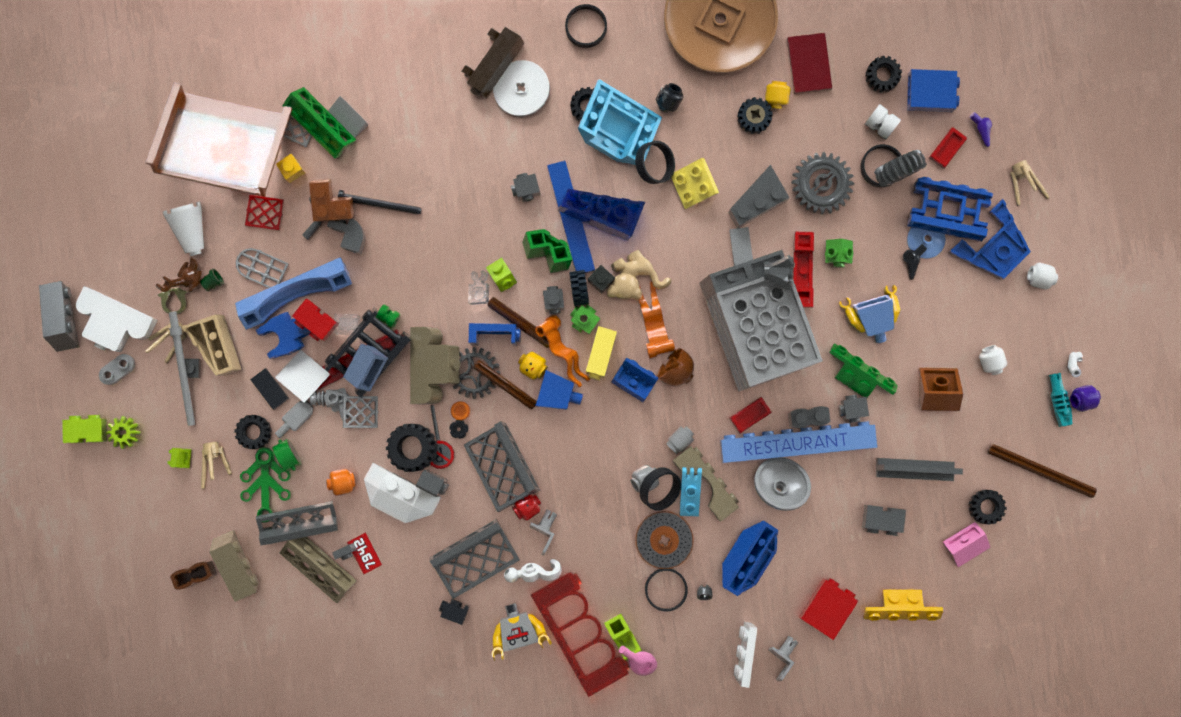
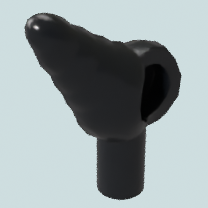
M923 244L915 251L910 249L906 250L903 254L910 280H913L916 275L920 256L927 250Z

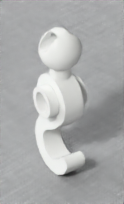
M551 559L552 571H545L535 563H527L521 570L508 568L504 573V578L510 583L516 582L518 578H522L526 582H534L539 578L545 581H552L559 578L562 569L557 560Z

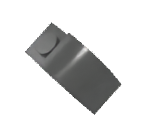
M349 219L348 225L345 220H329L327 225L329 229L344 233L340 247L361 255L366 240L362 226L354 219Z

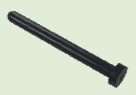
M339 190L338 198L352 197L353 203L413 214H421L422 211L417 206L346 194L345 190Z

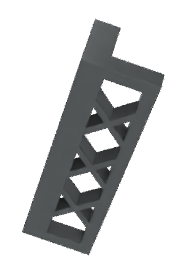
M333 501L256 516L261 546L338 530V520ZM330 508L331 515L323 516L319 514L322 509ZM308 512L312 515V517L307 520L300 518L302 513ZM289 516L293 519L291 523L285 524L281 522L283 517ZM267 520L274 523L272 527L263 528L262 521Z

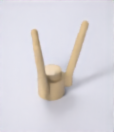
M1026 160L1012 166L1013 172L1010 174L1013 179L1018 206L1021 203L1017 177L1020 180L1027 178L1034 191L1037 190L1036 183L1046 199L1050 198Z
M170 323L149 337L151 341L166 332L145 351L146 353H149L170 335ZM183 329L181 334V341L186 337ZM174 346L165 359V363H168L175 352Z
M218 442L203 444L201 489L205 488L207 459L210 480H214L213 459L218 458V454H220L228 475L232 474L224 455L223 447H219Z

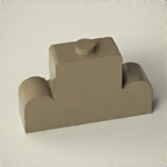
M410 327V404H438L443 397L440 385L459 384V346L439 345L442 342L443 335L438 328Z

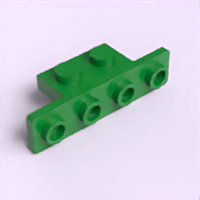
M833 344L829 353L844 362L835 376L837 380L866 398L869 397L877 385L892 395L896 393L898 385L893 379L883 376L878 369L868 366L860 357L853 356L842 345Z

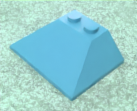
M599 79L582 116L578 130L586 144L617 162L635 165L638 149L643 144L653 141L662 117ZM650 146L645 151L644 161L646 159Z

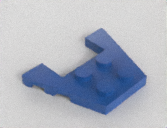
M1003 199L989 211L1003 227L978 252H975L963 239L949 251L952 255L1000 279H1004L1031 252Z

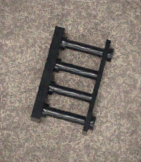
M375 307L372 310L368 309L362 316L363 321L335 354L331 353L324 361L326 363L325 370L328 372L334 367L344 375L347 367L338 360L345 352L354 358L356 350L351 347V344L358 337L364 343L375 347L388 357L378 376L379 378L410 342V335L405 331L402 334H396L375 317L378 314V310ZM369 323L373 324L392 340L393 344L389 349H384L363 332ZM355 388V393L361 398L367 392L366 390Z

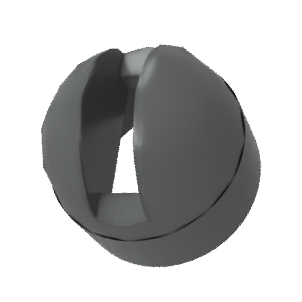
M703 585L699 586L697 598L699 600L712 599V588L709 585H706V587H703Z

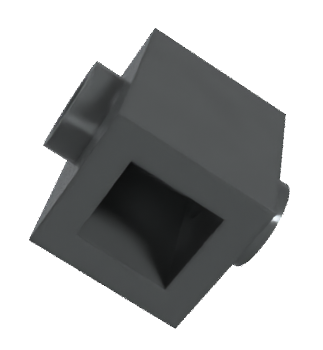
M522 173L513 179L514 185H511L513 196H517L518 200L527 202L533 200L534 196L541 195L535 174L528 175L527 173Z
M558 286L547 287V290L543 291L545 311L549 312V314H559L561 310H565L563 291L558 289Z
M857 395L845 396L846 400L841 401V405L838 406L840 416H843V420L849 419V423L861 421L860 417L869 416L866 397L857 398Z

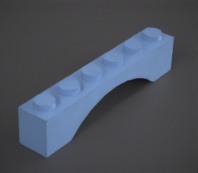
M340 257L236 302L237 314L247 330L265 322L277 309L298 297L315 292H335L351 285L352 282L349 272Z

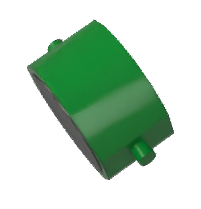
M288 439L284 441L278 440L279 444L272 447L275 457L284 471L288 472L291 469L295 471V467L301 464L298 453Z

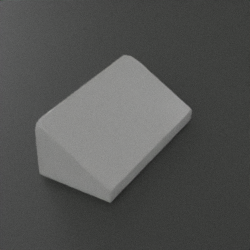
M341 96L328 110L354 138L368 126L367 122Z

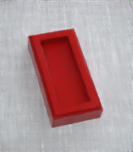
M952 127L929 158L945 169L967 140V137Z
M760 397L731 416L730 420L739 434L771 414L772 411L764 399Z

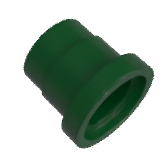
M212 268L209 270V274L200 280V283L209 292L217 286H222L224 280L220 273Z

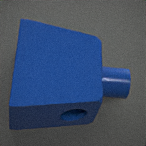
M546 370L536 406L567 410L569 402L580 405L583 394L573 391V382Z

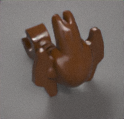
M190 257L189 267V262H185L177 274L179 278L171 280L163 276L162 278L165 280V283L162 286L157 283L156 287L162 292H167L171 287L183 285L184 287H189L188 292H192L198 286L202 271H198L197 260Z

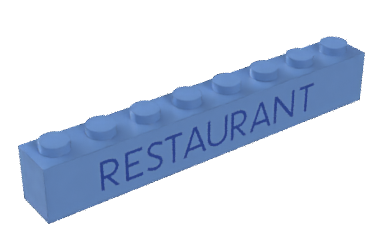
M869 421L858 422V426L850 427V423L839 424V428L831 429V425L819 426L820 430L812 431V427L800 428L801 432L794 433L793 429L781 430L782 434H774V431L762 432V436H755V433L743 434V438H736L735 435H726L724 440H720L722 463L878 448L875 425H870Z

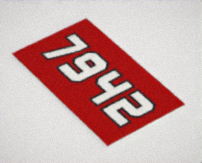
M366 532L347 542L348 545L354 543L357 549L352 553L363 575L382 565Z

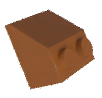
M919 368V401L921 410L960 411L963 389L958 368Z

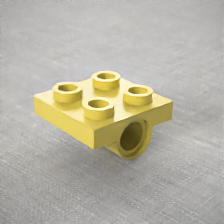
M700 158L677 170L671 177L685 209L719 193L704 158Z

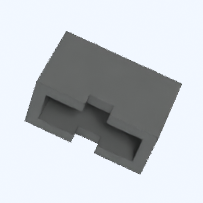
M864 505L862 528H867L869 533L878 534L879 530H884L886 535L898 536V532L904 533L906 510L887 507V511H883V507Z

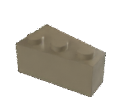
M232 530L214 538L209 552L234 601L236 602L256 593L257 586L259 585L258 579L255 574H252L250 563L244 555L235 531Z

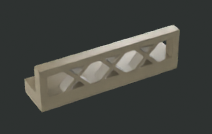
M307 537L288 540L280 551V554L336 603L342 599L345 593L357 581ZM289 548L290 550H292L295 556L291 555L287 551V549ZM303 562L308 564L310 569L306 568ZM317 575L323 577L324 581H321ZM332 587L335 588L337 591H339L340 594L337 595V594L332 590Z

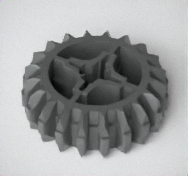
M913 150L878 167L874 171L876 180L880 186H888L924 169L927 165L926 159L920 150Z
M476 347L472 348V353L466 348V355L459 352L461 357L459 359L460 367L467 360L468 370L459 375V384L453 386L454 389L461 387L458 392L460 395L466 391V398H469L470 393H472L473 399L477 398V393L483 398V391L491 394L488 389L489 386L493 389L496 388L490 380L482 386L480 380L481 373L477 374V381L474 376H469V373L472 372L470 371L472 369L471 364L473 366L475 364L473 357L485 360L493 370L499 367L498 363L492 364L496 360L495 357L488 359L491 354L489 351L483 355L484 349L480 348L479 353H476ZM472 379L476 389L465 387L461 380Z

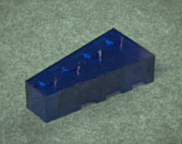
M567 189L558 211L628 241L633 235L645 202Z

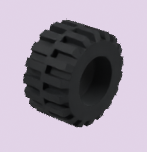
M403 424V426H398L395 431L390 433L391 437L386 441L388 442V446H386V450H388L387 457L391 459L390 463L397 466V469L404 470V472L421 471L431 465V461H434V455L437 453V441L434 440V434L430 433L428 428L420 424ZM414 436L421 443L422 450L416 459H408L402 452V444L407 437Z

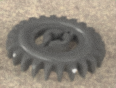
M822 152L821 157H819L818 153H815L814 159L808 155V162L801 160L803 167L796 166V170L799 173L792 174V176L797 178L791 182V184L797 185L792 191L799 192L795 199L802 198L800 205L807 203L806 210L812 206L813 213L820 209L822 215L825 209H827L828 213L831 214L832 207L838 211V204L845 206L843 199L850 200L847 193H853L849 186H853L854 182L849 181V179L853 178L854 175L847 173L851 168H844L846 161L839 163L840 156L833 159V153H830L828 157H826L825 152ZM821 169L830 171L828 174L818 175L813 182V188H810L809 180L812 173ZM830 175H832L826 181L825 186L823 185L822 187H819L816 191H814L819 186L820 182H822L823 180L825 181ZM836 178V190L831 195L824 197L816 195L817 193L827 192L832 186V179Z

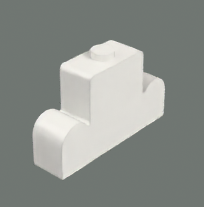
M85 286L76 302L77 310L81 314L90 316L82 336L95 342L94 346L104 351L108 348L112 351L122 352L129 336L139 340H146L152 334L158 321Z

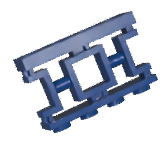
M921 177L916 180L913 193L922 195L920 209L912 208L910 210L908 227L981 242L985 239L988 223L979 221L981 207L989 208L993 193L983 188L972 189L967 185H952L948 181H933L929 177ZM929 190L940 192L937 201L928 199ZM967 198L977 200L974 209L965 207ZM943 199L960 203L958 217L941 213ZM926 207L936 209L934 218L924 216ZM964 215L973 216L972 226L961 224Z

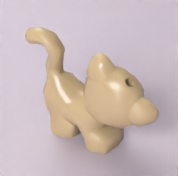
M636 250L627 256L628 262L621 258L611 264L613 271H620V274L615 277L607 289V295L621 299H641L642 291L636 278L639 275L650 276L653 286L658 289L667 288L672 281L670 278H665L660 282L652 264L639 250Z

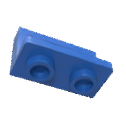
M626 358L611 383L644 402L659 378L652 371L641 367L636 361Z

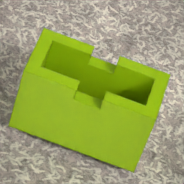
M88 415V419H81V416H69V420H62L63 443H84V439H86V442H107V419L100 418V415Z

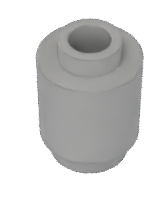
M680 426L668 438L669 441L666 444L676 454L682 453L694 441L692 437L694 433L687 426L684 429Z

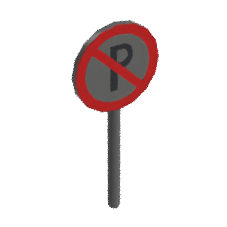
M431 405L437 453L434 455V461H431L430 464L434 468L444 469L452 464L455 452L448 442L440 441L434 405Z

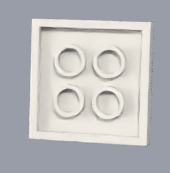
M744 622V626H740L739 637L742 641L741 645L737 646L736 652L739 662L734 667L735 679L741 687L746 688L750 686L757 627L750 622Z

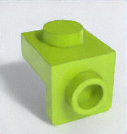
M502 258L486 267L501 292L517 283Z

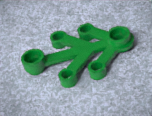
M267 447L260 448L255 454L256 461L240 474L242 482H250L253 474L261 467V475L247 490L242 491L240 494L241 500L248 502L252 500L253 494L261 487V508L258 510L257 516L263 515L264 511L273 513V510L270 509L269 486L279 495L281 500L286 501L291 498V492L288 489H284L269 475V467L278 474L281 481L290 480L291 473L284 471L274 461V452ZM264 453L268 454L266 461L262 459ZM283 472L288 474L287 479L282 478ZM245 473H248L250 476L248 480L243 478ZM284 491L288 493L286 499L282 497ZM245 492H248L250 494V497L247 500L244 499L243 496Z

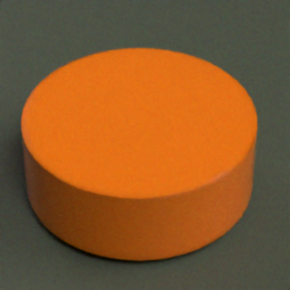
M455 402L451 407V415L456 420H465L470 415V407L465 402Z

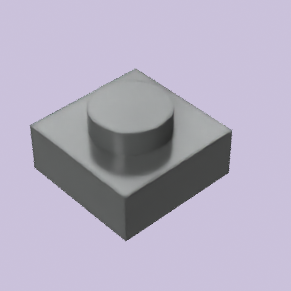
M185 359L187 377L200 378L201 359Z
M354 543L332 552L335 560L341 558L343 561L352 557L351 552L357 549Z

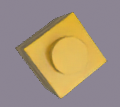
M292 154L276 163V166L289 183L305 174V171Z

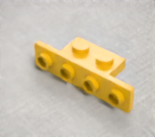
M883 590V607H866L863 618L870 621H878L880 619H888L890 621H897L899 619H908L909 621L927 619L928 621H936L941 619L943 607H924L922 590Z

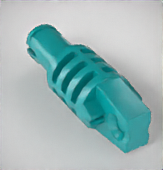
M1061 373L1049 375L1052 387L1050 396L1059 427L1072 425L1071 404L1068 391L1064 390Z

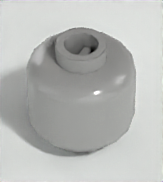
M644 465L633 472L630 481L637 492H640L644 478L651 471L655 470V467L652 468L649 465ZM659 478L652 484L649 492L659 485Z

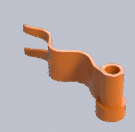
M650 281L652 311L643 294L642 298L639 299L649 343L646 344L649 359L655 358L659 354L675 351L673 339L669 340L660 303L652 281Z
M551 315L545 319V322L536 327L535 332L539 337L546 336L551 352L566 360L568 378L577 384L578 387H581V382L572 373L573 361L575 373L586 381H589L590 378L579 369L578 353L563 345L558 331L561 327L560 318L556 315Z

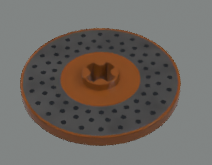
M659 511L646 517L639 525L636 533V547L642 559L649 565L659 569H671L679 566L689 557L693 548V533L688 522L680 515L670 511ZM662 535H665L666 538H670V540H668L667 545H664L663 542H659V540H661Z

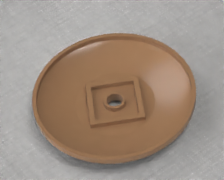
M666 0L664 9L665 30L674 50L692 66L712 73L735 72L756 62L772 43L778 24L776 0ZM721 14L725 17L726 21L724 23H717L715 16Z

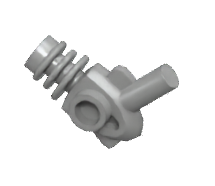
M345 388L338 390L328 389L326 393L323 390L322 393L318 392V395L317 392H314L310 396V404L317 406L318 403L320 406L322 402L324 407L326 402V406L332 407L333 412L339 411L343 421V396L349 395L346 393Z

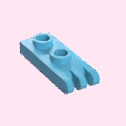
M682 467L680 516H699L702 468L697 469V475H694V468H690V475H687V469Z

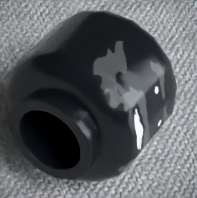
M674 83L663 85L656 97L659 109L663 112L676 111L684 98L682 89Z

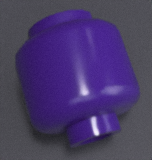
M1092 385L1078 387L1073 390L1070 396L1071 405L1080 412L1097 408L1101 399L1100 392Z

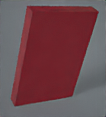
M825 33L787 37L794 94L832 90Z

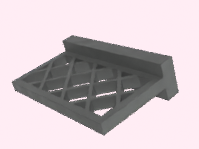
M500 421L494 425L495 427L464 444L497 512H501L517 501L540 491L507 424ZM493 433H496L498 437L496 446L487 444L489 436ZM476 443L483 444L480 455L473 453L472 445ZM486 446L495 448L492 459L483 457ZM499 449L504 450L506 453L505 462L496 460ZM482 459L491 461L488 472L482 471L480 467ZM495 462L503 464L500 476L492 474ZM507 466L513 467L515 470L513 479L504 477ZM491 475L500 478L497 489L491 488L489 485ZM503 479L512 481L509 493L500 490ZM516 483L522 484L525 490L524 493L520 495L513 494ZM499 492L508 495L506 503L501 506L497 501Z
M877 458L876 477L954 481V474L963 475V469L955 468V462Z
M497 519L430 557V563L437 571L453 599L520 560ZM500 533L503 538L502 545L490 544L492 537ZM479 544L487 546L485 556L475 554V546ZM489 547L500 549L498 559L487 557ZM503 550L511 552L514 557L508 562L500 560ZM460 555H470L468 566L457 563ZM473 556L483 559L481 569L470 566ZM486 560L497 562L494 570H483ZM444 564L454 565L451 575L444 574L440 567ZM456 566L467 569L464 579L453 576ZM469 569L480 572L477 580H467ZM452 579L463 582L460 590L453 591L451 588Z

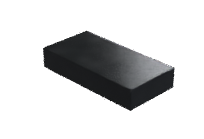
M267 368L250 379L273 410L290 399Z

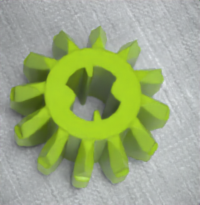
M121 416L120 420L114 418V424H108L111 431H106V434L111 435L108 441H114V447L120 445L121 449H125L126 445L133 447L132 441L138 442L135 434L139 435L140 431H135V429L139 425L137 423L133 424L134 419L129 418L127 420L126 416ZM126 430V434L120 435V431Z

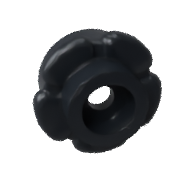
M462 420L452 422L449 427L451 436L454 438L458 437L459 439L464 438L466 432H468V425Z

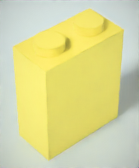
M598 326L586 368V374H589V378L600 381V378H605L617 331Z

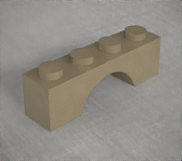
M690 446L672 461L681 473L682 467H685L687 475H690V468H694V474H697L698 468H702V477L709 482L712 490V497L708 507L721 522L739 508L737 505L739 501L733 493L728 494L724 489L727 487L724 481L714 476L715 470L709 463L705 464L701 459L703 455L697 447L693 449Z

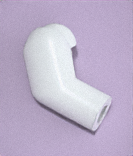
M1072 352L1069 355L1067 368L1073 377L1081 375V370L1077 365V362L1083 360L1081 352Z

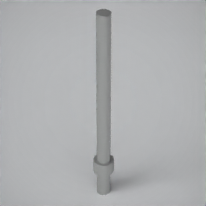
M173 311L169 312L171 324L169 330L170 336H173L187 424L192 426L195 425V418L181 341L182 329L178 323L177 312Z

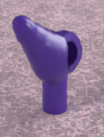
M973 112L969 118L977 124V130L985 146L989 147L992 121L988 117L981 118L977 113Z

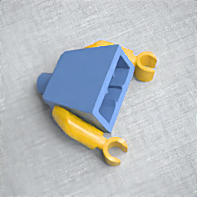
M895 285L892 286L893 292H889L886 286L884 288V296L853 304V308L850 307L851 300L849 298H846L849 303L847 306H843L841 301L839 302L840 308L846 310L845 314L851 325L867 336L874 335L876 343H883L887 340L885 332L894 329V323L897 322L901 311L898 298L895 295L897 291Z

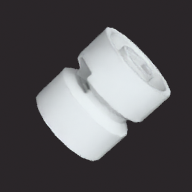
M879 104L865 125L872 130L877 129V134L886 140L901 119L894 114L889 115L888 110Z

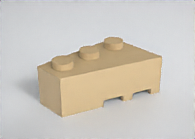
M215 314L181 327L188 334L193 345L201 352L203 359L216 376H225L242 370L224 315Z

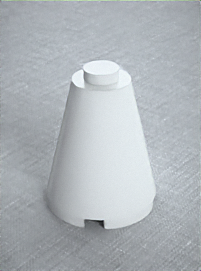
M196 202V207L192 203L170 209V214H167V210L163 211V215L181 247L190 256L200 254V249H204L201 202Z

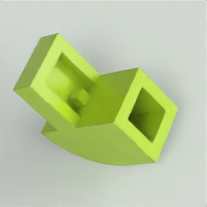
M622 614L604 623L618 649L621 646H625L634 653L643 652ZM622 655L624 660L627 661L628 658Z

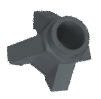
M787 255L774 263L765 264L764 279L774 282L785 290L791 289L792 281L790 279H793L795 267L793 257Z

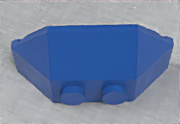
M763 520L742 531L722 563L723 588L739 596L742 592L749 590L758 583L777 552L778 529Z

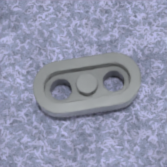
M127 354L117 356L100 370V381L107 385L116 384L134 370V358ZM123 360L127 362L125 367L121 366ZM110 372L111 377L107 379L106 373Z

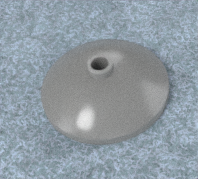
M783 457L770 458L764 461L755 473L754 485L759 497L767 505L782 511L798 509L805 504L810 496V478L806 471L793 460Z

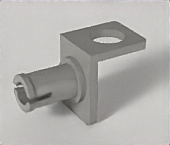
M547 509L540 524L536 525L532 522L530 524V528L550 537L541 554L543 556L555 535L550 531V528L557 517V514L553 512L550 519H548L551 511Z
M790 636L787 637L780 649L774 647L768 649L786 663L776 678L777 681H782L794 664L790 660L789 655L798 645V642L796 640L793 641L794 638Z

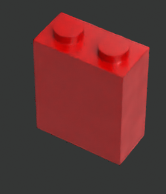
M823 578L799 618L834 640L855 608L858 600L854 598L856 594L847 588L845 591L838 588L840 585L838 582L831 578L829 580Z

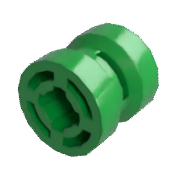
M383 304L376 318L392 330L398 322L401 313L392 311L389 306Z

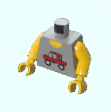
M516 603L505 606L508 617L502 618L495 627L492 657L495 661V656L501 654L503 660V651H509L537 642L541 648H544L542 645L544 641L547 640L550 645L552 642L547 636L543 623L533 614H528L527 612L519 613Z

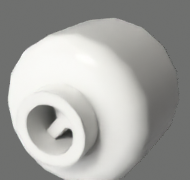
M1037 263L1030 267L1027 279L1033 287L1047 290L1057 283L1058 274H1056L1053 266Z
M996 345L982 349L979 359L984 372L992 373V375L1002 373L1003 369L1007 366L1003 349Z

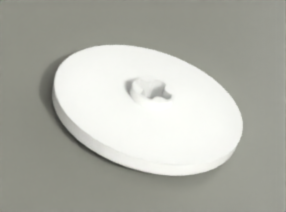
M526 60L511 62L493 88L497 104L502 110L514 116H528L537 112L547 101L550 92L549 80L544 70L539 65ZM518 86H524L525 91H519Z

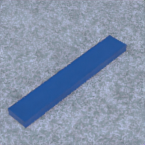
M566 161L547 165L575 271L585 270V273L595 271Z

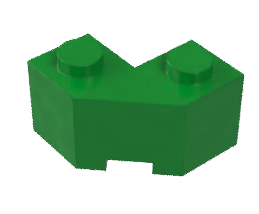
M545 229L525 233L522 243L527 259L545 256L550 273L569 269L572 257L567 242L562 239L558 240Z

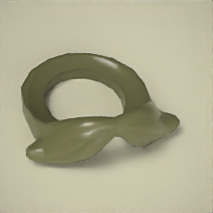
M175 287L167 292L158 294L161 297L162 308L166 313L173 312L166 306V301L171 291H175L181 302V308L176 311L177 314L185 310V294L187 291Z

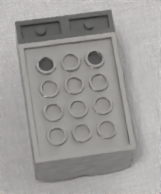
M783 250L709 274L699 282L738 392L823 361L793 279H790L792 281V288L789 290H785L774 282L764 279L765 264L774 263L784 258Z

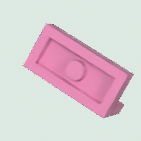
M976 522L943 542L958 567L990 548L986 534Z

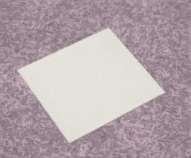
M300 350L275 378L305 403L330 374Z

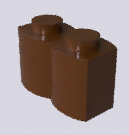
M203 561L192 565L190 568L174 572L170 578L174 589L181 590L191 587L196 583L207 581L217 573L212 561Z

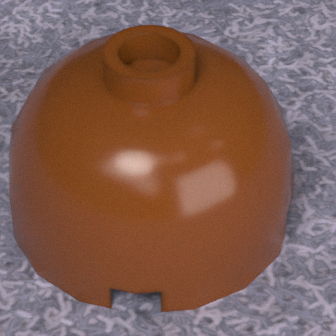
M678 348L667 357L670 360L666 365L662 364L657 373V377L663 383L673 387L684 383L688 384L694 376L692 374L694 371L692 357L685 350Z

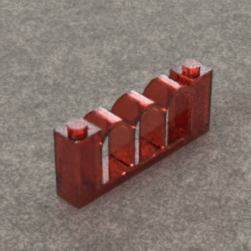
M569 571L531 593V597L587 696L590 697L628 675V668L630 666L624 658L621 659L620 655L615 657L616 652L613 643L609 639L601 637L602 626L600 620L596 616L587 613V597L578 591L581 589L579 584L582 581L577 573L573 574L572 571ZM569 595L579 596L584 602L583 612L563 625L558 626L548 607ZM580 620H593L598 627L596 636L572 650L562 631ZM596 643L608 645L611 649L610 659L585 674L575 655Z

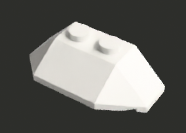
M372 463L364 478L371 506L404 523L432 515L441 497H435L416 487V484L375 463Z

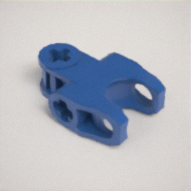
M289 312L271 318L256 330L259 336L272 332L279 336L278 346L267 353L269 359L290 355L305 347L302 338L308 336L311 331L307 328L301 329L294 323L296 319H292Z

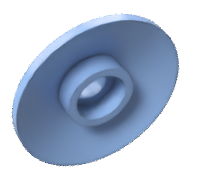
M913 227L908 232L907 243L909 249L915 251L921 244L927 248L920 258L935 257L945 246V234ZM926 235L931 237L930 242L925 241Z

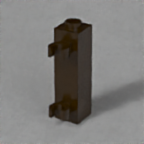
M506 27L501 33L493 28L489 30L487 35L490 36L494 43L475 71L467 65L461 71L464 73V76L469 78L466 82L471 88L469 91L477 97L480 95L485 98L488 97L524 45L521 36Z

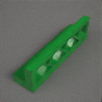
M304 87L291 92L283 103V107L292 108L291 115L335 159L340 157L346 147L356 142V139Z

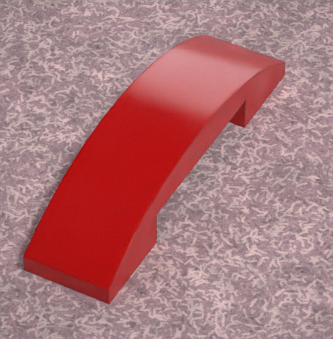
M795 231L793 281L803 307L813 308L814 232Z

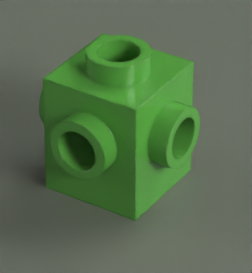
M846 239L826 240L825 263L833 264L835 268H844L845 264H852L854 254L853 241Z
M588 304L586 307L581 305L579 308L576 306L570 314L573 317L571 319L573 322L572 327L580 333L584 330L590 334L600 318L595 315L596 310ZM582 315H586L588 317V320L586 322L581 321L580 318Z

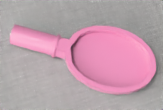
M625 646L619 648V652L628 658L629 666L635 674L646 676L656 670L657 661L652 654L648 652L634 653Z

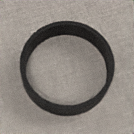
M582 4L576 6L567 15L565 22L566 34L569 40L578 47H594L606 35V17L594 5ZM579 10H593L602 17L605 28L602 35L596 41L582 43L570 35L568 31L569 19Z
M652 141L643 144L638 149L635 165L638 174L645 182L658 184L666 182L672 177L675 170V158L667 144L661 141ZM650 145L658 147L666 159V172L661 180L651 177L645 168L644 155Z
M886 144L870 148L863 156L860 166L863 178L872 186L880 188L888 186H880L879 183L870 179L865 171L864 163L869 152L880 148L890 150L897 157L902 156L896 148Z
M665 467L657 468L644 478L640 487V498L652 510H664L671 506L679 496L681 480L670 469ZM671 474L673 484L668 495L657 503H649L648 493L652 484L661 476Z
M664 568L654 571L648 577L645 584V594L648 602L654 608L669 612L678 609L685 602L688 587L684 577L674 569ZM662 571H671L678 574L685 585V594L682 601L672 608H660L654 605L648 597L647 588L649 581L655 574Z

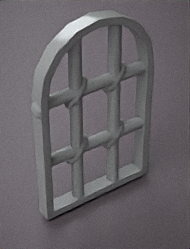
M253 248L243 250L236 259V269L239 274L267 288L271 287L263 284L265 279L268 278L277 282L276 285L280 284L289 265L261 250ZM247 251H257L255 257L245 254ZM260 253L272 258L269 264L259 260L258 256ZM245 256L251 259V266L240 263L239 258ZM274 260L286 264L284 269L281 270L274 267ZM255 262L266 266L265 274L254 268ZM239 266L247 269L246 275L240 271ZM270 268L282 273L279 280L269 276ZM251 271L263 277L261 282L249 277Z

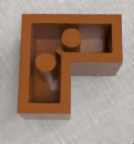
M331 179L312 180L309 183L313 221L353 218L352 197L333 198Z

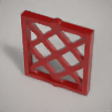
M249 195L245 226L280 230L284 199ZM256 199H264V200L261 201L260 203H258V201H257ZM254 200L257 205L251 209V201ZM269 200L277 202L272 205ZM267 202L270 207L264 211L261 205ZM280 203V211L277 212L274 207ZM259 207L262 213L256 216L253 211ZM272 209L275 215L270 218L267 212ZM252 213L255 218L249 222V214ZM265 215L268 220L262 224L259 218ZM278 216V224L275 225L272 220ZM257 220L260 225H255L252 223H254ZM270 222L273 225V227L265 225Z

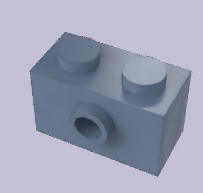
M361 344L343 378L357 389L371 391L388 357L375 347Z

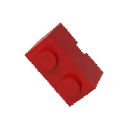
M306 298L292 315L296 319L294 323L301 329L306 327L311 331L309 335L316 341L321 339L325 342L339 323L325 312L323 315L320 314L321 309Z

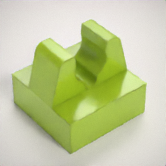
M172 448L169 450L171 461H168V465L170 467L190 468L191 449Z

